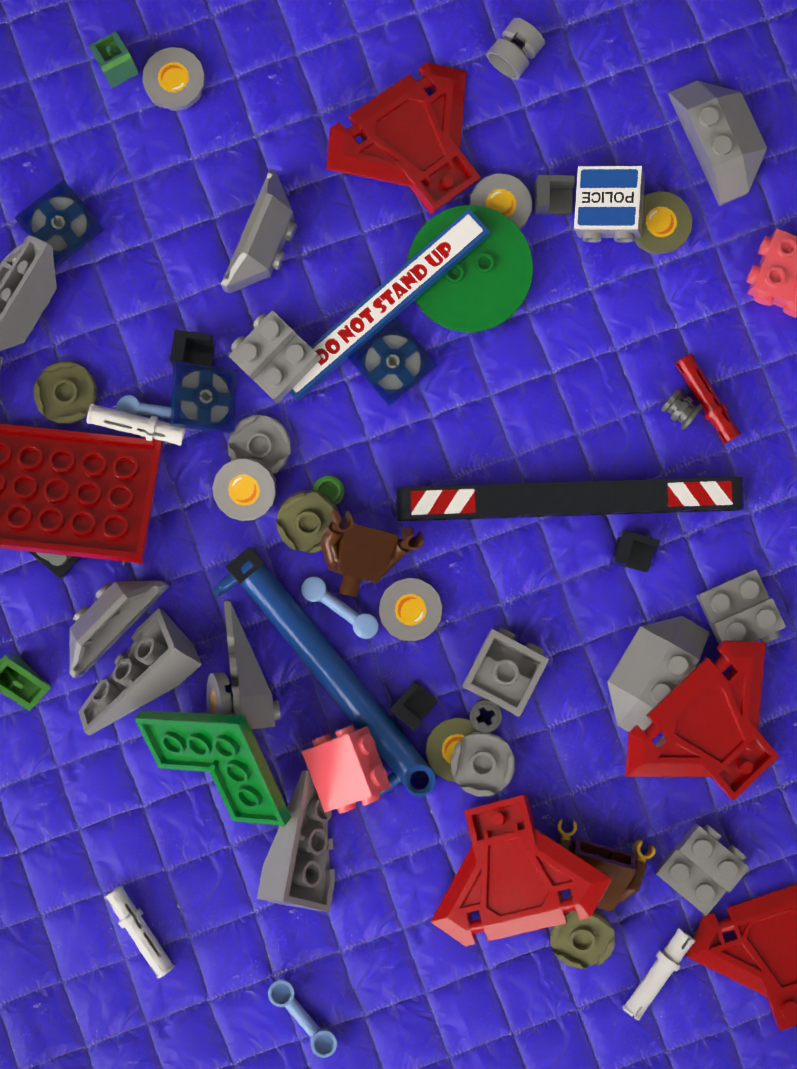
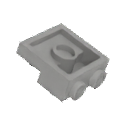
M272 310L269 314L263 313L255 319L253 323L254 330L247 337L241 336L233 342L231 346L232 352L229 354V357L278 404L317 364L321 357Z
M757 569L696 595L718 645L724 640L757 641L761 639L767 643L781 636L779 630L786 628L773 598L768 596Z
M500 627L498 631L491 629L461 687L520 717L549 659L543 656L545 651L531 643H527L524 646L514 641L516 635Z
M694 823L654 873L707 916L726 891L728 893L732 891L749 870V867L743 863L747 857L733 845L727 849L718 842L722 836L712 827L706 824L702 828Z

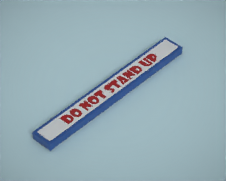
M470 209L464 212L310 346L319 354L321 359L290 390L298 401L491 235L490 231Z

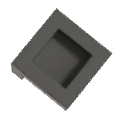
M537 175L535 181L534 214L571 215L575 176Z

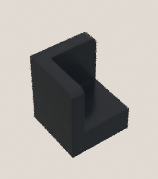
M175 330L170 355V362L173 368L187 371L206 370L211 372L216 346L213 335Z
M623 530L618 533L611 563L648 572L654 549L659 546L660 540Z
M414 680L389 710L411 730L415 731L438 701Z

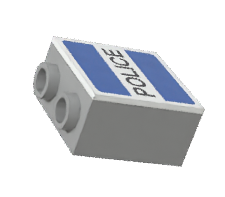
M578 166L574 230L578 238L592 243L600 242L602 238H614V241L621 243L632 242L633 238H641L645 175L642 166Z

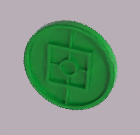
M464 205L447 209L431 218L414 238L408 253L407 262L468 209L474 213L490 231L491 235L419 296L415 302L429 319L441 327L455 332L477 333L503 324L518 311L526 299L531 286L533 262L526 238L508 217L491 208Z

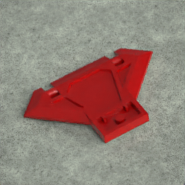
M426 62L418 68L422 78L416 81L410 74L351 113L348 116L352 123L350 127L346 129L338 122L330 128L326 170L408 186L432 215L475 184L481 177L460 151L467 71ZM428 88L433 92L430 96L425 91ZM358 136H361L364 140L361 144H358L355 140Z
M724 640L716 648L721 654L720 658L712 663L706 657L646 715L652 723L644 731L638 725H635L628 732L625 776L711 777L725 795L735 801L779 758V755L758 731L766 642ZM730 666L732 670L724 676L722 673ZM661 733L663 737L654 744L653 740Z
M527 794L464 810L472 846L430 921L432 924L466 947L477 944L476 934L485 932L487 940L492 941L568 923L566 913L571 911L577 912L579 920L592 917L613 878L537 830ZM570 889L572 897L563 899L561 891ZM479 910L481 919L473 921L471 912Z
M797 883L726 907L728 918L717 921L714 912L709 913L707 916L703 915L693 936L696 941L685 956L766 996L776 1026L780 1031L796 1026ZM733 930L735 937L724 940L722 934Z

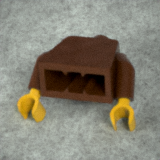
M562 819L558 822L557 831L561 835V840H558V843L613 878L597 908L613 911L618 903H623L640 890L647 869L646 859L652 858L656 851L654 845H649L647 853L643 855L640 852L643 840H637L633 844V853L575 837L574 842H572L571 836L577 830L576 822L573 820V830L570 833L562 831ZM568 889V898H571V890Z

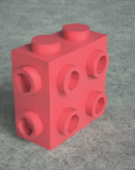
M776 229L770 237H764L759 247L758 254L762 255L759 265H753L746 282L750 283L747 294L754 296V300L762 305L771 306L774 304L784 308L783 312L787 315L797 318V236Z
M353 725L335 731L337 738L331 739L330 734L312 740L314 747L302 751L324 812L338 809L339 814L356 808V802L360 800L363 806L381 799L380 792L391 788L386 770L382 765L375 741L371 736L368 726L356 731Z

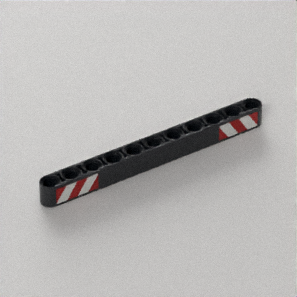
M743 477L424 486L396 489L397 521L744 510Z

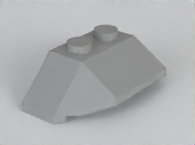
M698 80L669 92L668 96L718 205L721 206L747 195L767 147L742 93Z
M273 169L268 171L265 182L221 282L223 290L227 293L235 292L271 277L273 270H279L285 256V252L282 249L286 240L291 241L295 234L297 223H294L293 211L278 175Z
M31 235L24 239L23 244L11 251L0 264V351L20 345L26 341L57 289L53 247Z
M115 581L112 585L109 582L106 583L96 593L95 596L98 598L90 608L87 605L84 606L73 617L75 623L70 627V675L73 678H81L170 586L164 581Z
M683 616L638 628L607 681L617 726L629 732L635 725H638L644 731L652 723L646 715L695 669L701 658L710 633L709 631Z

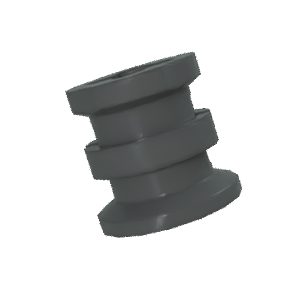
M677 389L660 410L672 415L670 419L674 422L678 420L682 423L681 430H684L699 414L703 405L695 406L691 403L693 401L692 398L689 396L685 398L681 394L682 391Z
M482 698L473 705L470 711V721L478 731L486 733L494 731L501 723L502 713L497 704ZM485 707L487 711H494L491 721H487L485 717H478L481 713V708Z

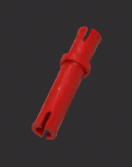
M688 354L677 361L674 365L682 374L699 404L703 405L702 409L706 414L704 418L706 421L711 422L723 444L741 435L742 433L734 424L727 411L729 409L727 404H723L720 398H718L693 354Z

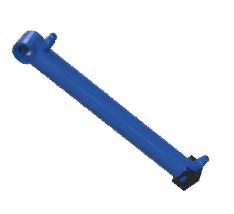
M248 547L225 567L230 573L213 588L214 594L220 596L239 583L357 729L368 726L379 756L392 770V773L387 776L391 788L380 792V796L392 790L400 782L411 795L421 797L431 793L436 783L433 769L274 576L252 547ZM419 770L424 771L429 776L428 783L420 788L413 786L410 782L411 775Z

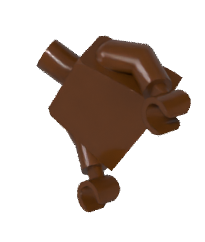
M338 510L331 512L332 522L320 540L328 570L343 575L339 593L352 597L358 596L362 579L378 583L410 550L420 549L424 544L422 532H418L413 537L412 527H405L402 531L403 539H399V535L355 524L350 511H346L345 516L341 518Z

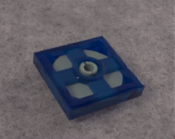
M64 179L14 217L28 236L31 235L53 247L55 268L104 231Z
M398 318L394 319L348 357L349 361L388 407L437 368V364Z
M176 361L173 364L170 426L228 434L235 432L238 370Z

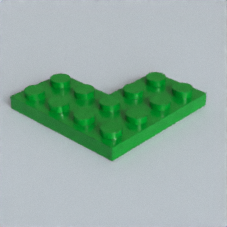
M141 710L134 718L158 768L210 772L232 821L286 826L291 815L246 716Z

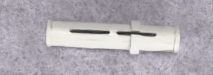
M91 403L87 415V424L144 436L147 441L151 442L153 439L181 446L185 435L186 426L160 421L156 416H151V418L98 406Z
M121 885L108 893L104 898L120 919L118 924L121 929L125 927L155 973L156 978H161L169 973L175 965L172 964L142 918V910L140 908L136 909Z
M680 928L676 930L677 932L665 949L658 951L656 954L658 959L622 1007L630 1016L633 1017L634 1015V1018L640 1021L642 1015L673 971L677 972L681 967L679 965L680 961L696 941Z

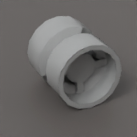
M513 18L502 32L503 39L498 38L486 53L489 62L494 68L506 77L517 80L528 67V59L535 58L545 45V40L540 32L521 18Z

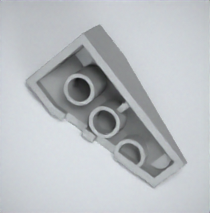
M224 601L234 714L246 716L251 729L275 727V720H281L279 700L273 701L272 693L230 601Z
M158 608L136 629L131 636L134 642L124 656L121 654L117 656L113 662L116 664V667L107 680H100L78 711L85 734L89 736L176 688L202 665L194 644L162 609Z
M302 770L287 806L291 818L286 826H279L263 864L257 899L330 913L335 884V869L330 868L329 850L333 849V838H328V820L332 817V812H324L309 771Z

